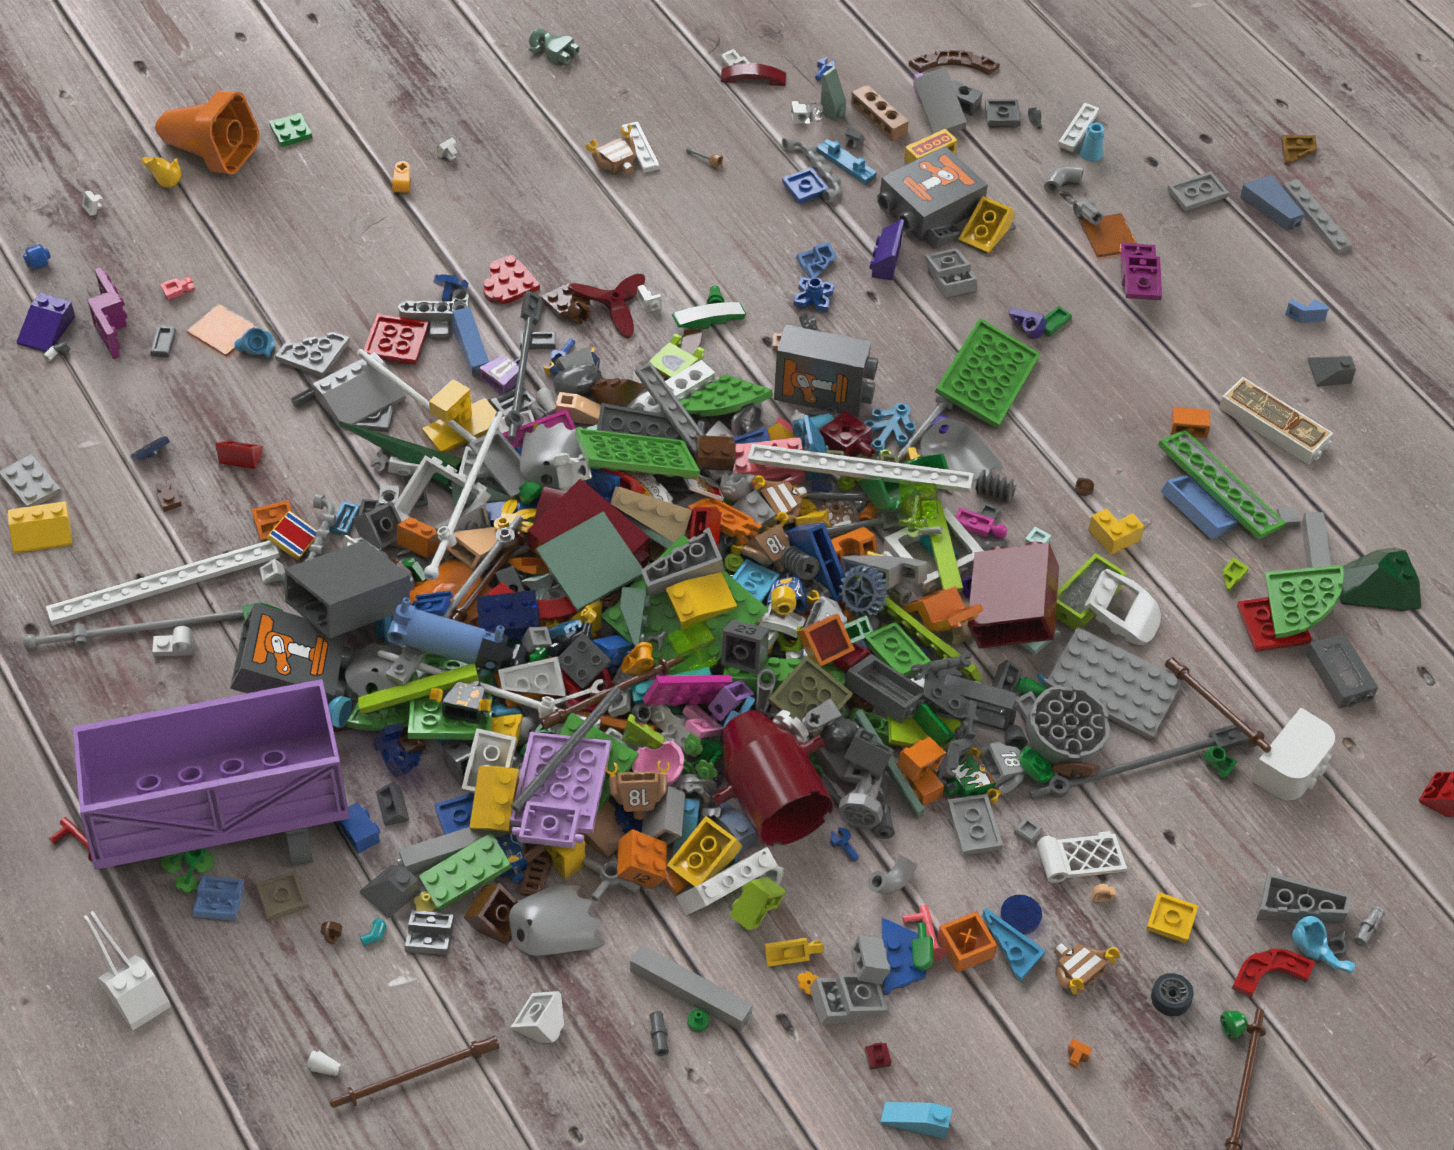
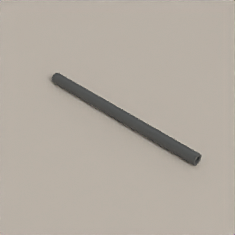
M614 686L512 803L511 808L514 811L519 812L525 806L526 802L532 798L622 694L618 687Z

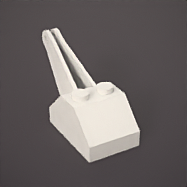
M91 911L90 916L122 962L114 967L95 927L87 915L83 916L108 971L98 977L99 984L133 1031L171 1007L169 1000L146 962L137 955L127 959L103 927L96 914Z

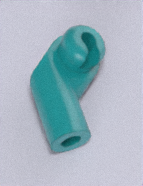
M376 918L372 923L371 932L360 936L363 946L383 938L386 930V922L383 919Z

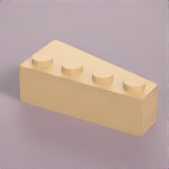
M618 486L615 487L610 503L619 511L673 543L682 534H685L692 512L691 509Z

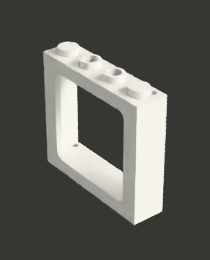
M425 455L394 505L401 521L403 522L409 518L410 511L434 473H440L463 488L468 476L465 474L460 476L456 474L458 470L450 465L444 467L441 465L443 462L433 456L431 459ZM479 482L476 485L473 484L470 491L477 495L472 505L479 501L486 504L491 496L486 492L487 487Z
M945 508L943 510L948 529L970 553L956 561L960 578L973 571L974 552L984 550L948 508ZM925 518L918 521L923 528L927 527ZM907 527L885 537L883 550L889 551L894 557L913 559L904 548V546L913 542L907 537L906 532H909ZM938 570L927 574V580L920 584L911 583L921 596L934 592L937 588L941 587Z
M766 847L724 869L706 882L685 891L676 898L685 915H688L708 906L778 865L770 850Z

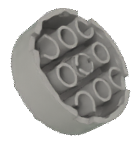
M1054 686L1042 692L1034 702L1026 720L1027 737L1034 750L1053 764L1058 765L1070 762L1089 763L1099 754L1109 736V715L1102 702L1091 692L1077 686Z

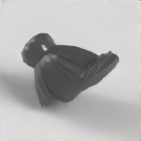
M839 718L834 723L826 726L821 734L825 744L824 748L831 753L848 749L859 730L857 723L849 719Z

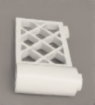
M1107 831L1098 832V836L1061 840L1051 836L1042 837L1037 843V848L1048 881L1050 883H1059L1066 878L1126 872L1127 867L1116 835ZM1111 841L1113 845L1112 850L1102 846V842ZM1089 843L1095 849L1091 853L1084 849L1082 845ZM1069 845L1076 850L1071 855L1064 850L1063 846ZM1097 849L1108 855L1105 860L1094 855ZM1078 851L1088 857L1086 862L1075 857ZM1112 857L1117 860L1119 866L1109 864L1107 862L1108 859ZM1092 859L1101 866L1093 868L1088 865V862ZM1073 861L1081 866V869L1071 871L1070 862Z

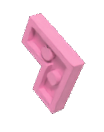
M698 705L685 706L682 713L688 717V720L684 727L690 731V734H695L696 738L722 735L723 727Z

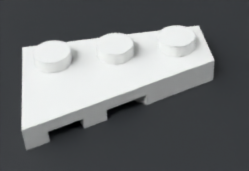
M558 657L498 670L502 690L566 696Z

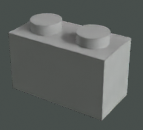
M858 935L851 948L858 981L882 984L885 977L890 973V964L887 961V950L884 948L883 939Z

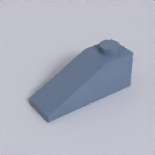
M727 801L719 806L722 807L721 816L719 818L713 816L712 820L741 843L743 847L738 853L754 846L756 832L747 819ZM713 802L708 805V808L714 809L718 808V806Z

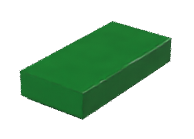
M1060 306L1056 307L1045 316L1047 324L1043 333L1050 337L1071 320L1072 314Z

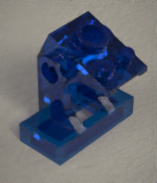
M401 722L382 727L373 743L375 750H380L387 769L396 777H399L402 773L406 775L414 767H417L423 753L420 751L407 754L405 751L400 750L397 741L404 730Z

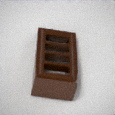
M540 853L528 863L520 889L521 895L530 896L543 890L552 866V857L550 855ZM533 869H535V870H540V871H543V872H542V873H541V872H536V871H533ZM530 877L540 879V881L530 879ZM527 885L537 886L538 889L527 887Z

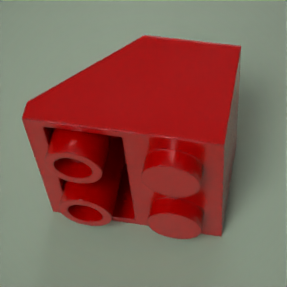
M693 507L684 536L688 539L694 536L697 537L709 527L718 548L722 512L711 507Z
M1454 771L1436 772L1419 798L1420 803L1445 817H1454Z

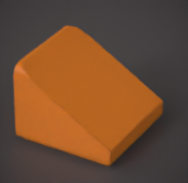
M671 868L666 871V879L662 881L676 895L690 885L688 881Z

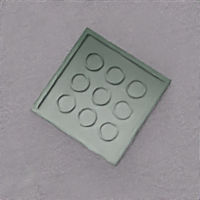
M604 512L536 548V552L577 612L642 576L641 570L643 568Z

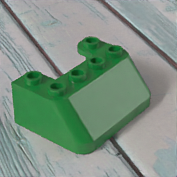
M944 453L923 455L901 463L949 470ZM882 478L861 479L859 481L861 488L876 509H881V511L897 509L900 507L899 504L908 501V497L913 496V498L922 496L925 490H942L886 482Z

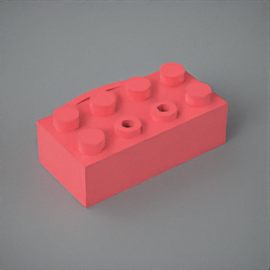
M800 438L736 444V460L733 471L730 472L750 474L755 477L760 475L764 480L783 483L790 482L792 486L795 484L799 485L806 480L807 471L748 463L752 444L803 450ZM754 482L751 483V487H754L756 485V483Z

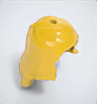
M162 157L141 158L142 163L152 173L160 186L172 188L180 182L182 172L178 158H175L172 163Z

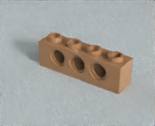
M865 85L852 92L851 105L891 141L907 134L909 124L907 118L901 115L896 108L892 107L869 85Z

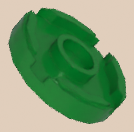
M1026 747L1020 752V763L1027 774L1040 783H1047L1053 778L1054 771L1051 772V762L1044 759L1040 753L1032 750V747Z

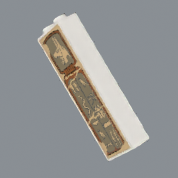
M1244 377L1222 396L1219 409L1308 465L1313 460H1318L1324 449L1328 450L1332 444L1331 438L1333 433Z

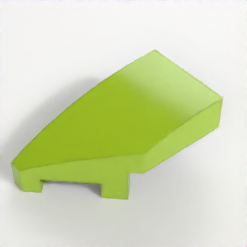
M1232 558L1222 571L1227 591H1231L1249 571L1248 566L1235 558Z

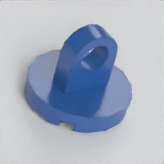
M436 274L433 283L444 287L442 301H452L455 290H467L469 285L466 280L460 282L459 278L446 274L439 276Z

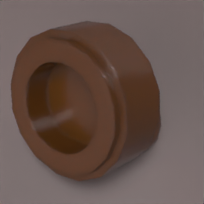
M1078 478L1075 490L1079 495L1088 496L1094 490V482L1088 478Z
M327 921L322 923L320 933L324 935L325 940L329 944H334L337 941V937L341 936L343 927L339 923Z

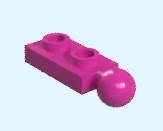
M959 507L955 515L960 524L970 532L988 537L991 532L997 539H1003L1007 535V528L1004 525L997 524L994 526L995 519Z

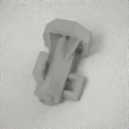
M848 763L843 779L847 782L857 783L854 791L843 797L840 801L838 811L843 821L853 827L872 829L881 823L883 810L880 802L884 801L889 785L884 774L885 769L881 776H874L866 772L865 768ZM855 769L861 770L860 776L853 775Z

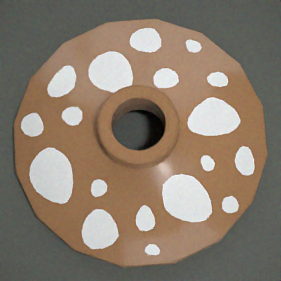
M826 500L819 505L817 512L828 510L830 527L846 520L852 522L854 518L853 508L843 500Z

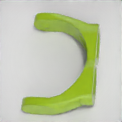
M799 626V627L797 628V631L803 629L804 627H803V626ZM778 631L779 637L777 641L781 651H800L804 649L799 636L798 641L793 646L784 638L783 632Z

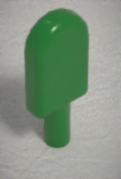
M923 922L918 923V938L912 940L913 965L920 971L928 970L934 962L933 938L927 936L926 923Z

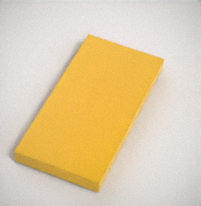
M486 398L471 404L472 414L470 418L459 424L476 438L487 434L496 410ZM437 420L422 428V432L436 450L443 453L450 452L469 442L442 420Z

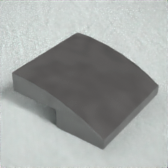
M412 910L408 923L405 952L448 955L454 914Z

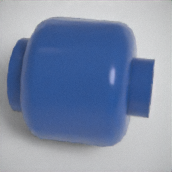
M41 244L26 248L23 257L27 267L36 270L47 266L51 255L48 248L44 249Z

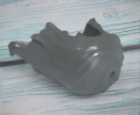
M593 363L571 365L556 375L553 381L554 391L558 396L559 392L578 394L583 397L592 395L590 389L596 384L597 380L603 378L601 371Z

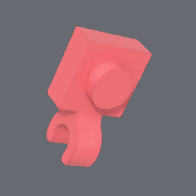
M186 277L181 281L175 278L160 284L167 300L183 295L184 290L192 291L195 289L191 277Z

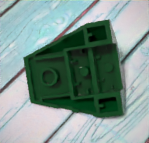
M1395 547L1376 550L1343 566V588L1339 597L1342 604L1362 607L1374 605L1378 606L1379 609L1390 607L1396 608V611L1421 609L1420 581L1406 550Z

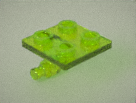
M899 482L900 498L902 500L901 514L902 516L909 517L908 519H900L899 526H906L908 529L925 528L926 521H920L921 518L937 519L939 517L937 487L935 483Z
M704 621L693 623L690 627L677 630L668 636L678 657L695 652L698 661L697 664L689 667L690 671L717 664L715 657L707 660L703 659L699 650L715 643V639Z

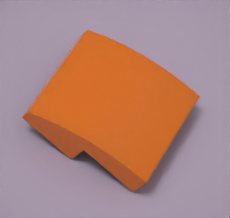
M289 500L252 509L260 541L268 540L267 536L289 510L292 512Z
M541 557L508 558V563L520 571L530 574L551 573Z

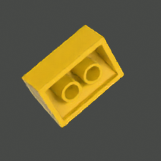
M66 501L8 510V522L14 554L72 545L71 521Z
M479 766L470 821L471 829L511 834V805L515 799L520 777L518 769L500 766Z

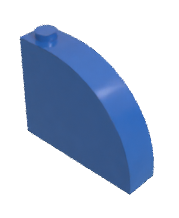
M803 524L785 531L784 533L790 538V546L799 548L819 561L820 569L814 579L829 590L831 594L829 598L834 601L843 599V596L839 595L842 592L839 586L844 584L841 579L845 575L825 524Z

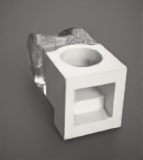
M792 101L790 112L792 123L819 122L822 118V105L819 103L799 104L798 101Z

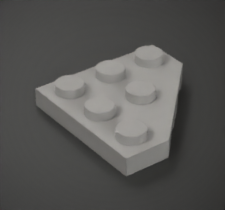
M333 331L327 333V336L319 338L313 336L302 339V342L292 344V342L285 343L277 352L275 358L278 362L324 378L349 344L350 339L348 336Z

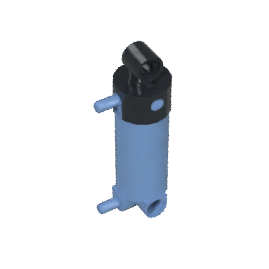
M403 598L402 604L397 606L387 634V639L392 644L402 647L405 645L466 664L475 663L476 668L493 673H498L500 664H505L506 668L526 664L528 657L526 647L519 644L510 647L506 645L509 635L503 634L504 627L501 625L497 626L496 631L472 626L415 609L414 606L410 605L411 601L409 598Z

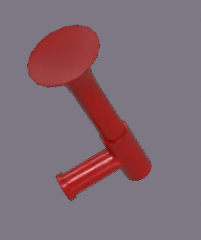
M67 817L60 820L62 828L49 837L51 843L55 845L56 842L70 833L89 850L88 859L93 862L86 836Z

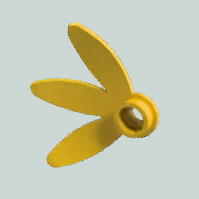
M510 499L504 503L501 511L502 517L495 520L494 528L496 530L504 527L508 528L517 515H520L524 520L516 530L527 533V530L534 523L525 522V520L534 518L537 509H524L514 513L517 508V499Z

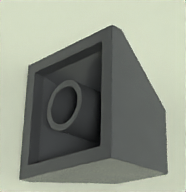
M1339 355L1308 358V363L1317 386L1352 383L1356 368L1351 356Z
M392 501L352 519L359 536L378 549L397 541L398 524L402 521Z
M390 865L362 888L360 893L387 918H390L420 893L419 881L404 866Z

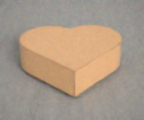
M1108 884L1096 885L1090 894L1091 902L1110 901L1116 897L1115 888L1109 887Z

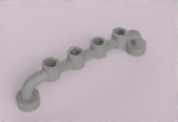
M790 136L783 138L782 146L785 151L793 150L794 146L801 147L803 155L809 157L812 166L817 167L820 176L825 177L830 188L833 187V189L824 190L823 197L826 203L834 202L841 193L840 177H832V167L830 165H823L824 158L822 155H815L816 148L814 145L808 146L804 141L792 139Z
M316 493L314 496L313 508L323 509L325 506L327 511L323 514L322 524L317 529L314 544H311L309 556L305 561L324 554V546L321 544L323 541H329L331 532L328 530V527L335 526L337 516L334 515V504L330 500L325 499L324 494ZM285 570L282 575V585H285Z

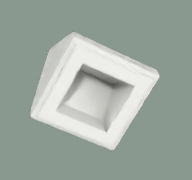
M776 866L760 875V878L768 877L780 886L784 868Z

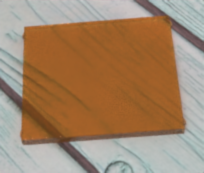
M1122 213L1103 216L1098 225H1093L1087 219L1080 220V224L1097 258L1120 254L1121 243L1137 244Z
M218 304L190 327L187 333L227 357L235 350L234 342L236 339L242 338L243 333L248 329L258 327Z

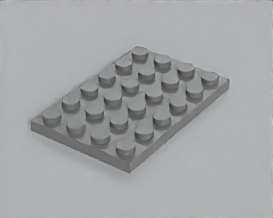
M1077 627L1048 677L1045 687L1051 688L1061 685V687L1077 686L1091 692L1106 708L1109 715L1108 719L1152 741L1183 680L1177 679L1175 675Z

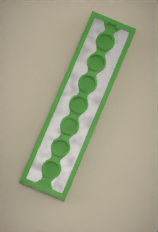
M1186 430L1159 441L1158 446L1258 540L1284 528L1286 522Z

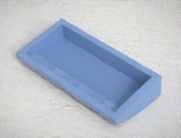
M1189 475L1167 480L1161 490V493L1210 539L1225 534L1240 523Z

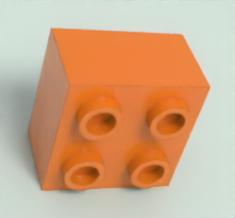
M977 911L939 926L937 940L941 947L947 950V957L956 973L995 957L997 944Z

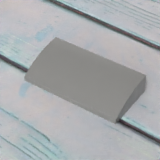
M946 66L928 72L914 80L933 134L943 129H946L949 133L966 129L967 122Z
M497 430L484 458L483 465L511 499L520 498L518 495L520 490L518 488L525 481L528 483L529 481L524 478L520 470L521 456L500 430ZM486 435L468 443V446L476 456Z

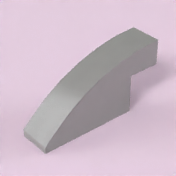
M878 555L842 557L844 575L851 568L858 567V565H870L872 568L878 569V573H883L882 579L888 580L885 583V587L890 588L902 580L915 584H920L927 580L926 561Z

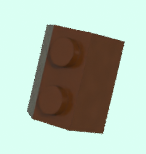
M601 378L596 381V384L590 390L597 404L605 403L627 407L645 389V386L629 379Z
M696 435V465L699 469L733 471L736 460V444L733 437Z
M500 883L484 885L464 916V919L477 932L504 944L511 936L509 913L518 901Z

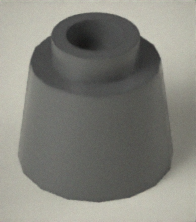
M1017 725L1008 726L1005 730V745L1017 747L1019 750L1026 747L1028 741L1022 728Z

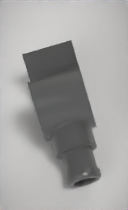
M1036 107L1029 108L1028 116L1030 121L1035 123L1037 129L1042 128L1041 110H1036Z
M807 313L800 316L799 320L803 328L820 331L816 325L817 321L814 315L809 318Z
M663 630L657 637L650 636L644 642L658 643L659 652H661L662 642L668 636V633Z
M1340 930L1339 934L1328 942V946L1338 945L1341 947L1342 950L1334 954L1337 959L1345 955L1348 947L1345 941L1346 932L1344 930Z

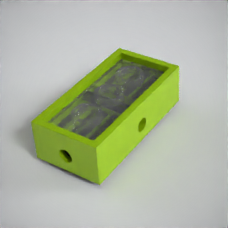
M1095 553L1058 590L1056 618L1073 630H1076L1077 627L1082 629L1096 615L1092 609L1088 608L1086 610L1084 605L1101 572L1108 569L1126 577L1127 573ZM1118 585L1113 597L1123 588L1124 585Z

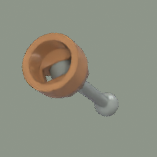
M692 147L686 148L687 153H694L708 159L710 165L714 168H720L723 163V156L721 155L707 156L693 150Z

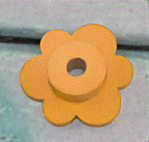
M810 971L799 974L797 976L799 989L804 990L807 995H811L809 987L819 977L812 975Z

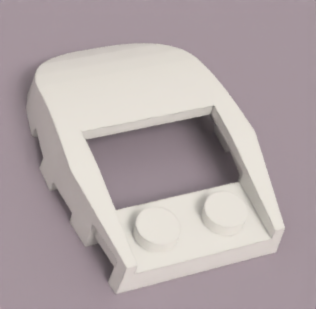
M1108 569L1101 572L1084 608L1086 610L1088 608L1092 609L1097 614L1095 618L1100 623L1104 622L1110 627V631L1113 634L1124 636L1125 640L1132 644H1147L1153 639L1160 625L1161 613L1158 603L1135 581ZM1118 585L1130 588V591L1137 595L1124 621L1106 610Z

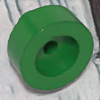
M695 1009L689 1013L687 1024L690 1030L700 1033L708 1028L709 1015L706 1011Z

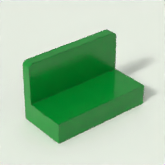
M922 704L912 717L928 737L933 739L939 746L954 737V734L929 705Z

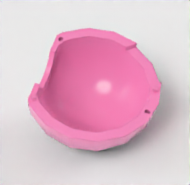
M673 741L664 742L657 749L642 747L636 751L639 757L632 765L633 772L658 771V774H660V771L657 769V762L660 760V768L664 770L667 767L666 763L668 761L670 768L666 771V775H668L667 786L675 783L683 772L684 755L681 748Z

